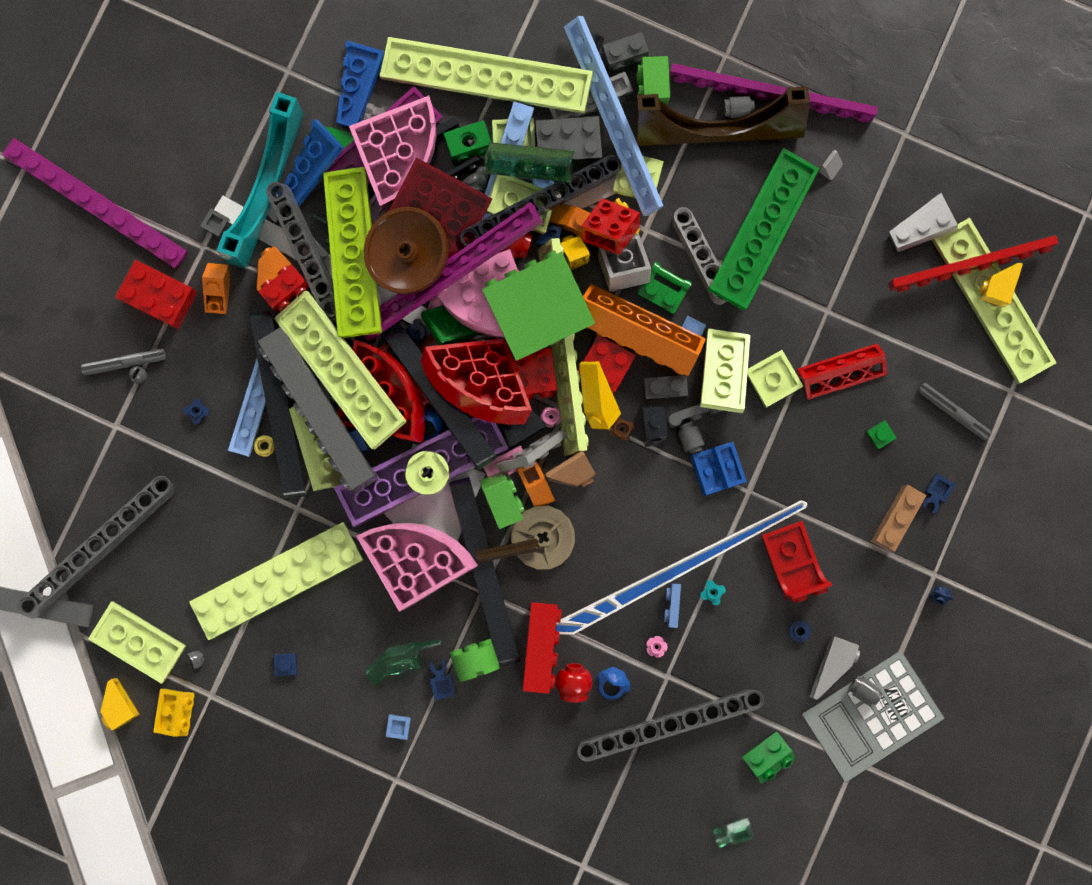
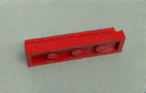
M878 344L797 369L798 376L804 384L807 400L888 375L886 356ZM880 363V370L869 371L873 365ZM853 371H861L858 377H849ZM834 377H841L838 383L830 384ZM815 383L821 384L817 390L810 391V385Z

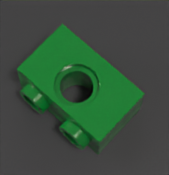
M484 120L444 133L452 162L462 163L469 160L471 156H484L490 150H493ZM466 140L475 142L471 147L463 145Z

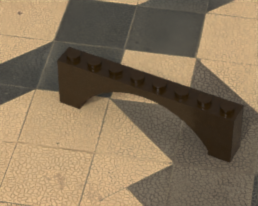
M786 87V91L780 97L762 109L742 117L719 121L700 120L682 115L665 105L659 99L658 94L637 95L636 141L638 146L804 138L810 107L808 87Z

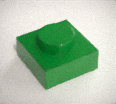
M885 420L866 431V434L877 450L896 439V436Z

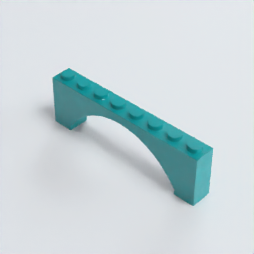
M276 92L269 109L270 117L267 140L254 186L238 218L227 231L223 232L217 248V252L228 264L246 270L271 205L266 193L267 187L273 182H280L304 117L297 98Z

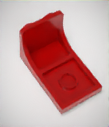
M803 521L761 535L784 600H791L792 603H797L808 599L807 595L810 593L813 596L828 592L827 587L832 586L831 581L826 580L819 567Z

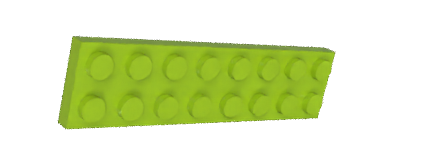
M365 167L324 172L338 337L347 338L382 333L378 284L370 276L364 261V244L367 234L372 227L367 171Z

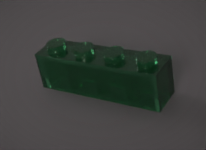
M489 142L485 154V174L570 182L573 172L574 151Z

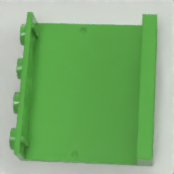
M554 250L543 255L545 260L537 263L535 259L524 264L525 269L520 272L514 269L505 273V279L497 281L495 278L484 283L486 288L482 289L512 351L515 361L595 324L562 252L556 253Z

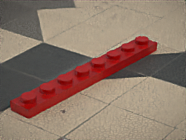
M1055 235L892 279L888 286L890 292L897 290L898 293L909 290L910 286L918 285V287L929 285L931 280L938 279V282L950 279V275L958 274L959 276L970 274L971 270L976 268L979 271L991 268V264L999 263V266L1012 262L1011 259L1019 257V260H1024L1032 257V253L1039 252L1042 255L1053 251L1052 248L1058 244V240Z

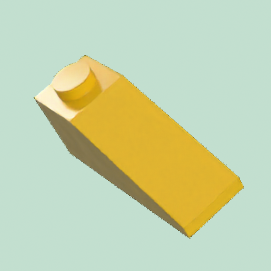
M581 362L579 366L583 405L588 422L592 429H610L621 412L599 362Z

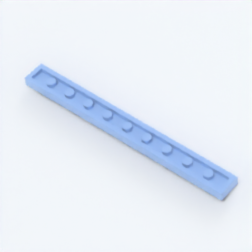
M577 16L564 26V29L581 69L593 71L590 91L617 155L621 160L643 216H648L663 207L662 201L583 16Z

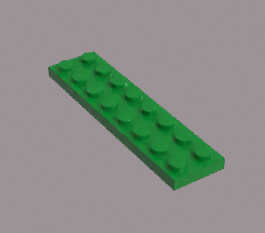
M782 148L708 291L743 311L748 308L819 170L818 167Z

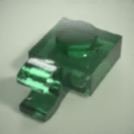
M747 818L727 825L728 830L716 828L712 831L714 838L721 837L716 840L718 847H723L730 842L736 845L754 838Z

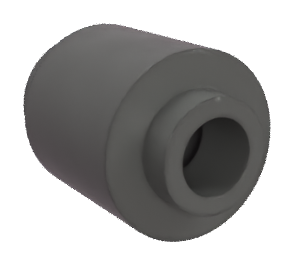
M749 96L729 97V99L723 102L724 117L738 118L753 113L754 100H750Z
M694 421L679 426L678 436L684 451H689L690 455L702 451L701 446L705 444Z
M858 675L848 688L854 697L868 706H871L872 703L876 705L883 695L880 693V687L865 677L861 678Z

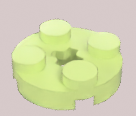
M419 452L407 464V483L414 491L423 495L436 494L446 486L449 480L448 464L437 453ZM425 467L428 470L431 468L433 469V472L431 473L432 478L429 479L428 477H422V474L424 473L423 469Z

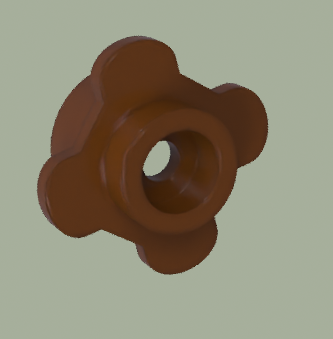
M618 417L614 422L613 429L610 430V435L612 437H619L623 442H626L630 439L629 434L634 429V424Z

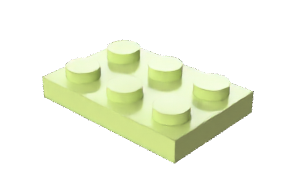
M498 171L489 196L493 199L486 214L493 215L544 188ZM536 200L538 206L544 207L540 200ZM552 210L540 216L543 223L532 231L541 234L546 233Z

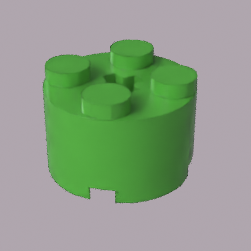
M491 639L479 642V646L476 643L463 647L464 651L461 648L450 652L454 669L460 682L476 678L482 674H488L500 668Z

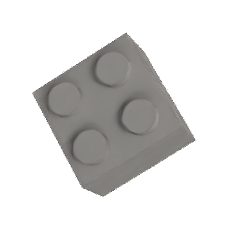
M639 234L632 237L620 255L598 247V260L609 292L650 283L651 266Z

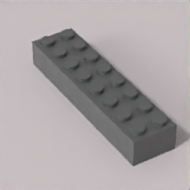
M280 327L258 341L261 345L258 349L268 363L273 364L270 367L271 371L280 382L283 380L284 384L281 386L287 396L295 399L296 402L293 406L299 415L303 418L306 417L308 420L305 422V425L311 434L313 433L314 436H318L319 440L316 442L325 454L330 455L331 458L328 461L332 468L342 474L340 480L344 487L349 491L352 490L358 493L378 480L375 472L286 332Z

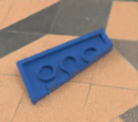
M346 40V56L343 62L344 73L341 79L342 91L339 97L337 124L350 128L349 126L362 121L381 70L385 52Z
M313 119L309 136L305 137L302 143L304 147L294 161L295 167L292 173L288 174L284 183L290 187L299 207L323 177V173L327 172L344 150V147L316 119Z

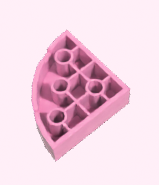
M429 96L349 126L382 210L392 205L416 157L428 164L431 162L436 142V121Z
M510 249L496 254L437 295L446 310L462 325L474 332L493 338L505 337L482 289L486 288L484 283L495 278L497 281L505 279V273L514 269L517 270Z
M393 523L370 529L356 536L399 612L478 566L470 553L457 540L443 531L427 525Z

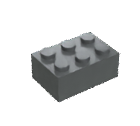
M599 116L536 121L539 169L546 167L585 166L602 159Z

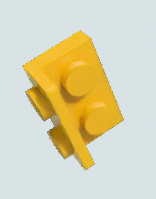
M160 689L153 732L174 737L187 736L190 728L192 707L194 705V693Z

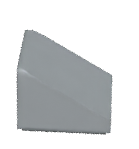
M836 150L832 151L819 169V173L829 180L835 177L843 165Z

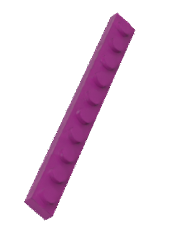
M673 63L669 76L670 79L677 83H694V86L700 88L706 86L713 87L714 90L719 92H726L727 90L734 92L738 96H755L757 100L761 101L767 99L776 100L786 91V87ZM809 92V108L816 109L819 113H835L841 118L854 117L860 122L873 121L877 115L878 107Z
M13 138L2 153L5 158L176 270L187 256L188 251L17 139Z
M530 202L450 257L440 277L425 290L414 294H397L380 306L382 332L543 223L535 206ZM381 333L364 335V338L370 341Z

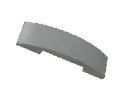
M625 72L610 77L618 100L633 92ZM589 91L585 114L549 109L553 119L581 117L598 110L591 91Z

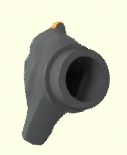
M479 167L475 173L468 176L462 182L485 194L484 188L488 183L487 178L492 172L485 167Z

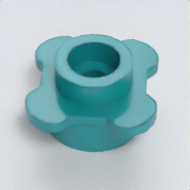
M708 580L700 596L703 600L707 599L713 605H718L726 589L723 585L718 586L713 580Z

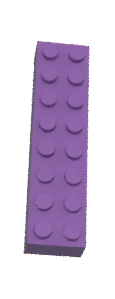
M476 417L470 419L496 456L509 450L496 423ZM450 430L372 468L378 480L358 493L352 490L349 491L343 484L334 487L353 527H358L422 495L414 491L406 480L407 464L415 454L427 451L441 455L449 467V480L476 466ZM425 467L423 469L424 473L422 474V477H428L429 479L432 478L431 473L433 472V469L431 468L428 470Z

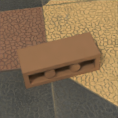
M909 485L902 486L871 542L888 552H895L926 495Z

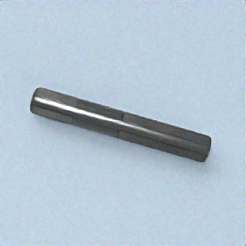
M164 349L129 354L82 364L81 371L83 375H91L121 368H130L165 360L166 354Z
M927 383L921 385L918 390L921 395L945 411L965 428L983 440H987L991 436L992 431L966 411L955 405Z

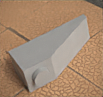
M830 636L809 697L818 700L852 667L853 662L856 663L860 655L859 645Z

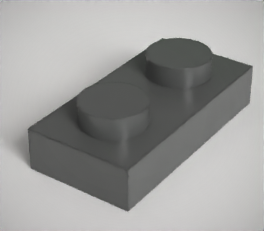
M687 376L644 378L645 400L688 397Z

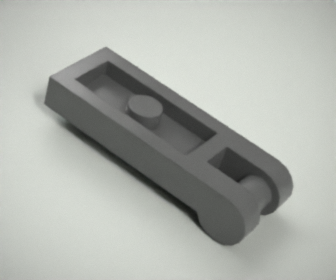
M699 404L671 414L667 424L671 428H676L681 421L690 419V422L703 418L702 414L710 412V415H713L723 410L700 407Z

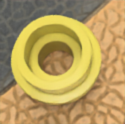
M267 435L258 437L254 442L255 452L262 457L270 456L275 451L273 439ZM267 442L269 445L268 449L262 450V444Z

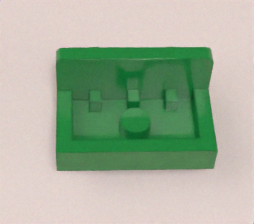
M775 732L742 758L762 784L765 781L772 780L782 768L786 769L791 766L796 757L779 733Z

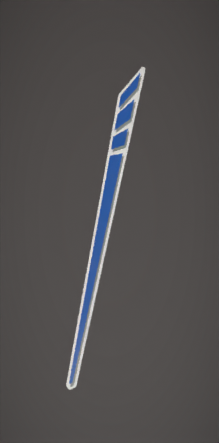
M801 500L561 619L560 623H556L555 631H559V634L573 635L800 512L806 508L807 502Z

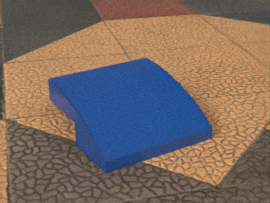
M733 442L690 456L703 496L747 482Z

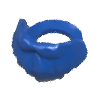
M424 409V415L426 420L433 423L436 432L433 436H428L424 433V441L440 435V431L444 429L442 419L433 409Z
M610 667L602 670L596 676L599 682V692L606 699H617L624 692H630V681L622 670ZM607 680L612 685L620 686V691L617 694L609 695L604 691L603 685Z

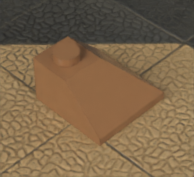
M581 451L547 472L545 477L547 481L573 487L582 485L584 488L594 481L592 478L596 474L586 455Z

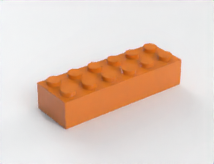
M590 284L583 298L595 324L587 328L596 331L602 337L614 340L620 346H627L641 356H648L654 359L657 364L672 368L678 374L689 376L706 340L705 338L594 284Z

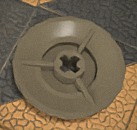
M535 506L522 513L523 520L516 522L511 531L512 543L531 539L539 541L537 535L544 532L548 534L547 538L549 541H544L542 544L539 543V551L517 555V557L525 565L535 569H552L561 565L570 556L575 544V531L570 519L561 510L550 506Z

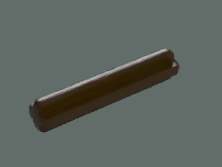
M531 539L477 550L476 559L478 563L536 552L539 551V543L537 539Z

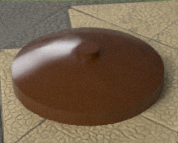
M415 207L395 208L383 214L370 228L364 244V261L370 276L378 285L397 294H414L431 286L442 274L449 255L448 238L440 222L428 212Z

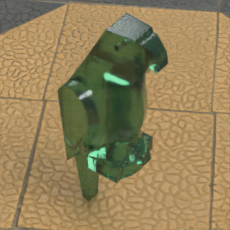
M441 640L423 643L418 641L387 648L385 653L367 668L369 682L374 685H380L381 680L387 675L399 674L407 669L418 671L422 667L418 651L441 645Z

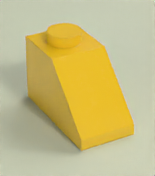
M571 235L562 239L560 245L563 246V255L570 270L588 264L590 253L580 236L574 237Z
M1017 263L992 275L986 281L984 280L979 290L982 293L980 300L1003 308L1011 303L1023 264Z
M118 678L109 680L100 712L103 716L101 718L103 724L108 729L116 730L140 714Z

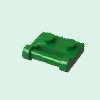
M655 262L651 268L650 283L642 284L637 296L674 316L692 282L688 279L685 281L660 267L661 264ZM657 274L681 287L680 292L678 293L654 279L655 275Z

